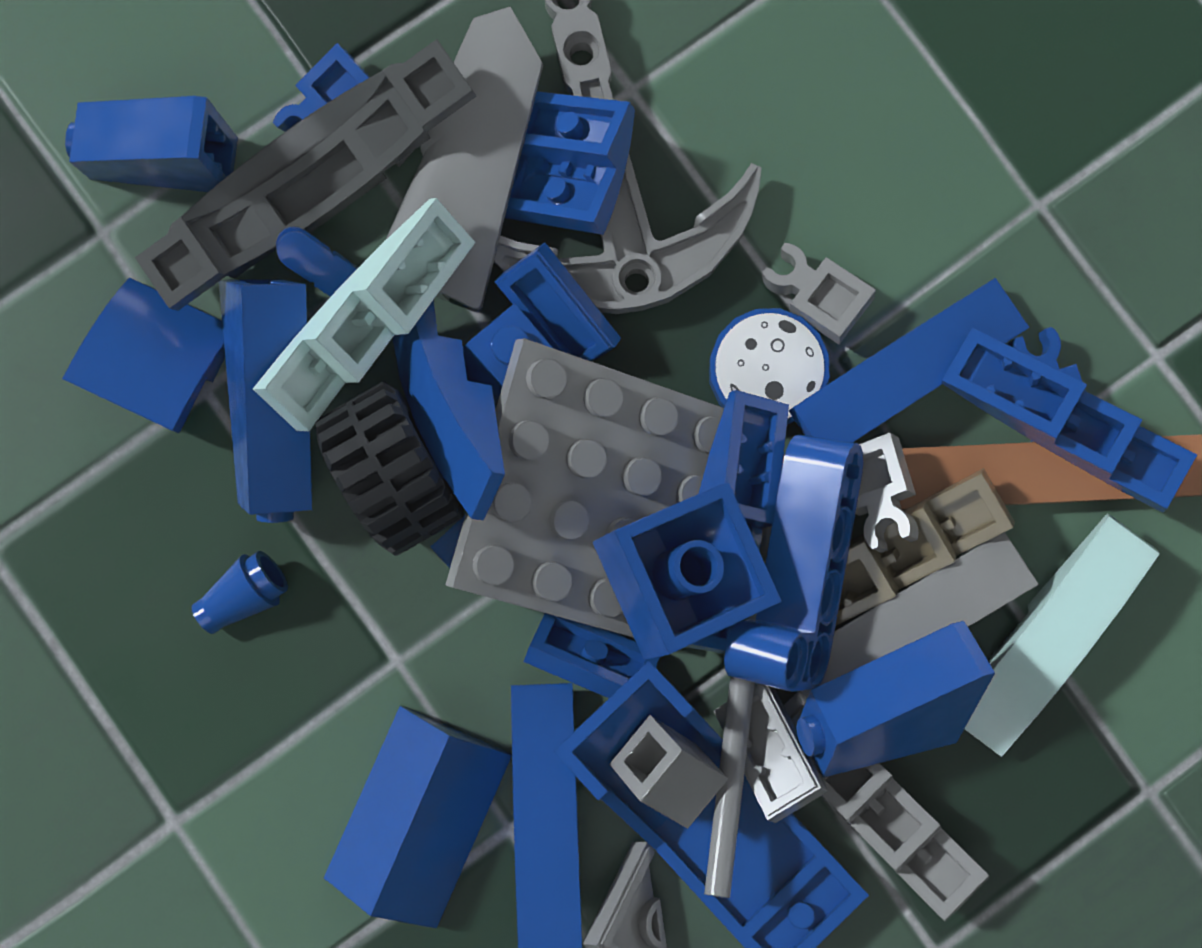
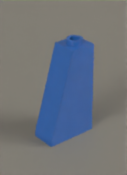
M282 279L220 280L219 292L238 504L249 515L256 514V520L259 522L278 523L291 521L294 519L295 511L312 510L310 431H296L253 388L294 337L307 324L306 284Z

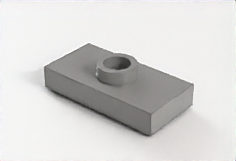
M756 683L754 686L744 774L767 820L777 823L829 790L811 756L806 755L798 741L797 730L775 688ZM727 702L713 710L723 732Z

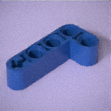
M795 435L790 440L783 461L765 563L782 602L757 613L755 620H742L734 625L729 634L724 655L725 671L728 676L791 692L814 689L823 681L830 660L863 473V451L858 443L805 435Z

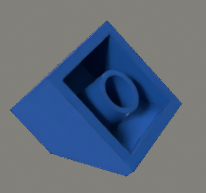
M728 481L618 528L592 542L644 660L674 653L782 602Z

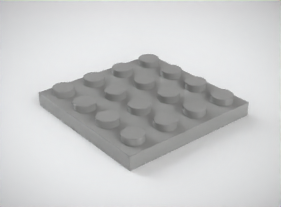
M525 338L517 339L495 410L505 476L484 521L471 519L466 512L445 585L634 637L592 542L618 528L699 493L708 456L724 408Z

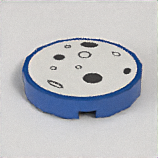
M780 308L755 309L734 318L718 335L709 358V384L718 404L723 408L725 407L729 392L738 390L789 404L790 410L825 387L830 378L829 354L819 332L803 317ZM789 410L787 425H790L795 422V420L789 413Z

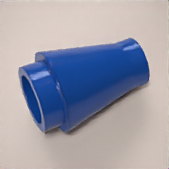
M257 551L252 556L243 554L201 599L192 604V613L196 621L206 632L215 634L225 626L277 606L280 601L279 596L288 590L287 581L281 569L266 553Z

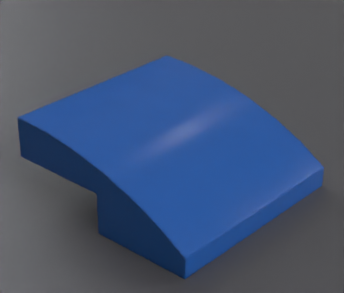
M537 91L505 218L604 235L619 195L628 160L635 113L632 104L626 101Z
M129 277L112 297L89 330L62 379L171 431L180 433L205 381L213 383L225 359L222 321L189 305L184 306L179 311L169 309L157 290Z

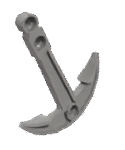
M544 0L546 11L554 20L551 25L552 37L565 90L573 96L614 100L610 89L612 71L598 15L591 10L592 0H578L579 4L573 9L561 8L557 4L559 0ZM583 50L589 52L593 58L586 65H577L571 60L572 55L577 51ZM628 155L623 181L612 216L604 235H601L604 252L596 256L559 259L558 249L549 248L601 313L623 314L643 311L668 303L708 278L741 239L755 206L762 167L751 163L743 177L725 196L696 217L694 228L658 241L652 236L630 155ZM500 236L494 263L502 272H505L538 248L539 245L521 243ZM632 274H641L647 279L648 286L641 292H633L625 284L627 277Z

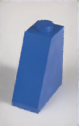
M202 96L78 102L75 122H71L68 125L65 137L66 152L70 158L69 162L90 180L209 192L234 171L238 137L210 100Z
M964 621L952 623L810 690L796 725L798 741L804 753L813 757L823 778L957 743L995 672Z

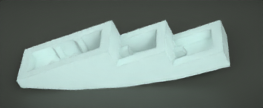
M437 198L429 199L389 236L335 291L289 343L254 386L253 390L296 431H310L345 383L360 382L394 335L409 334L476 242Z
M1107 513L1027 605L1029 613L990 656V665L995 675L968 721L965 730L1002 757L1085 658L1160 554L1159 551Z

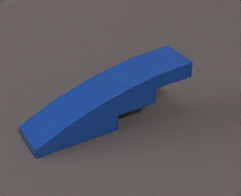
M994 278L789 410V413L805 436L853 443L942 385L941 382L972 327L1003 343H1007L1030 327L1000 283Z
M433 300L409 334L393 336L399 377L415 425L439 472L469 517L484 521L505 476L492 386L467 381L462 340L438 335Z
M973 327L941 382L992 417L1050 452L1162 513L1169 507L1197 457V454L1141 427L1142 419L1084 391L1087 386L1086 383Z
M734 390L729 392L698 494L728 481L760 552L762 530L772 526L783 465L789 404ZM735 624L686 647L725 654L726 643Z
M573 683L511 685L513 817L518 948H583L577 777L553 752L575 731Z

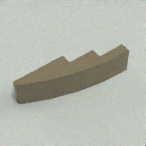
M984 468L904 510L917 523L918 540L909 542L903 539L899 533L897 522L888 525L884 532L888 551L880 553L871 549L865 540L864 533L850 541L836 626L896 597L899 589L954 563L957 555L1014 527V519Z

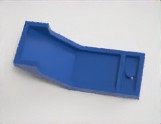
M648 661L553 752L597 800L601 799L657 851L744 948H816L869 895L793 814L788 815L777 823L768 821L744 774L730 898L704 895L716 795L687 829L640 802L609 765L646 718L652 715L696 743L718 768L720 766L723 739L654 665Z

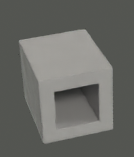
M652 715L646 718L609 764L640 802L687 829L728 780L726 775L696 743Z

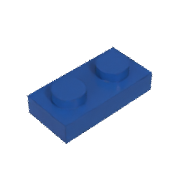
M545 613L523 662L610 698L648 661L656 668L660 657L644 660L637 643L609 630Z

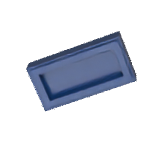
M543 243L511 266L495 281L512 304L515 303L554 349L593 362L615 348L621 339L546 243Z

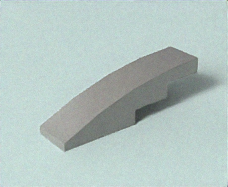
M1004 532L957 558L954 563L935 571L898 593L896 597L876 606L834 632L828 668L820 685L952 623L964 621L968 627L1039 584ZM810 690L797 691L803 702L806 703Z
M798 692L784 704L795 728L805 705ZM811 756V758H812V760H813V762H814V764H815V766H816L818 772L820 773V771H819V769H818V767H817V765H816V763H815L813 757ZM880 763L825 778L822 777L829 790L822 797L944 922L989 879V875L941 829L940 824L893 779L892 775Z

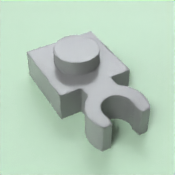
M784 243L781 247V258L785 262L790 263L794 270L790 274L779 275L766 267L762 272L763 283L770 291L776 294H794L795 298L790 303V312L803 317L813 328L837 344H840L875 299L876 289L827 257L814 270L807 265L806 256L800 248L793 244Z
M889 432L859 444L862 447L864 464L855 514L858 516L866 513L869 514L864 525V537L871 549L880 553L888 551L884 532L886 527L894 522H897L899 533L903 539L909 542L918 540L917 523L910 514L902 510L899 502L916 495L899 438Z

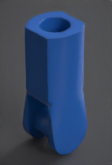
M291 226L285 228L276 239V249L280 261L307 281L313 282L315 287L330 297L359 268L336 251L331 252L328 246L300 227Z

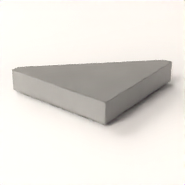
M632 842L583 942V945L587 948H667L660 898L653 896L649 868L655 851L647 842Z

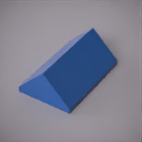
M401 705L325 873L324 879L372 917L437 929L512 754Z

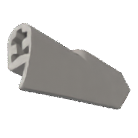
M511 7L473 18L456 55L454 64L472 88L476 97L427 132L431 138L421 145L423 158L387 235V238L391 236L429 199L437 198L476 243L436 297L446 301L452 298L475 310H480L483 307L544 66Z

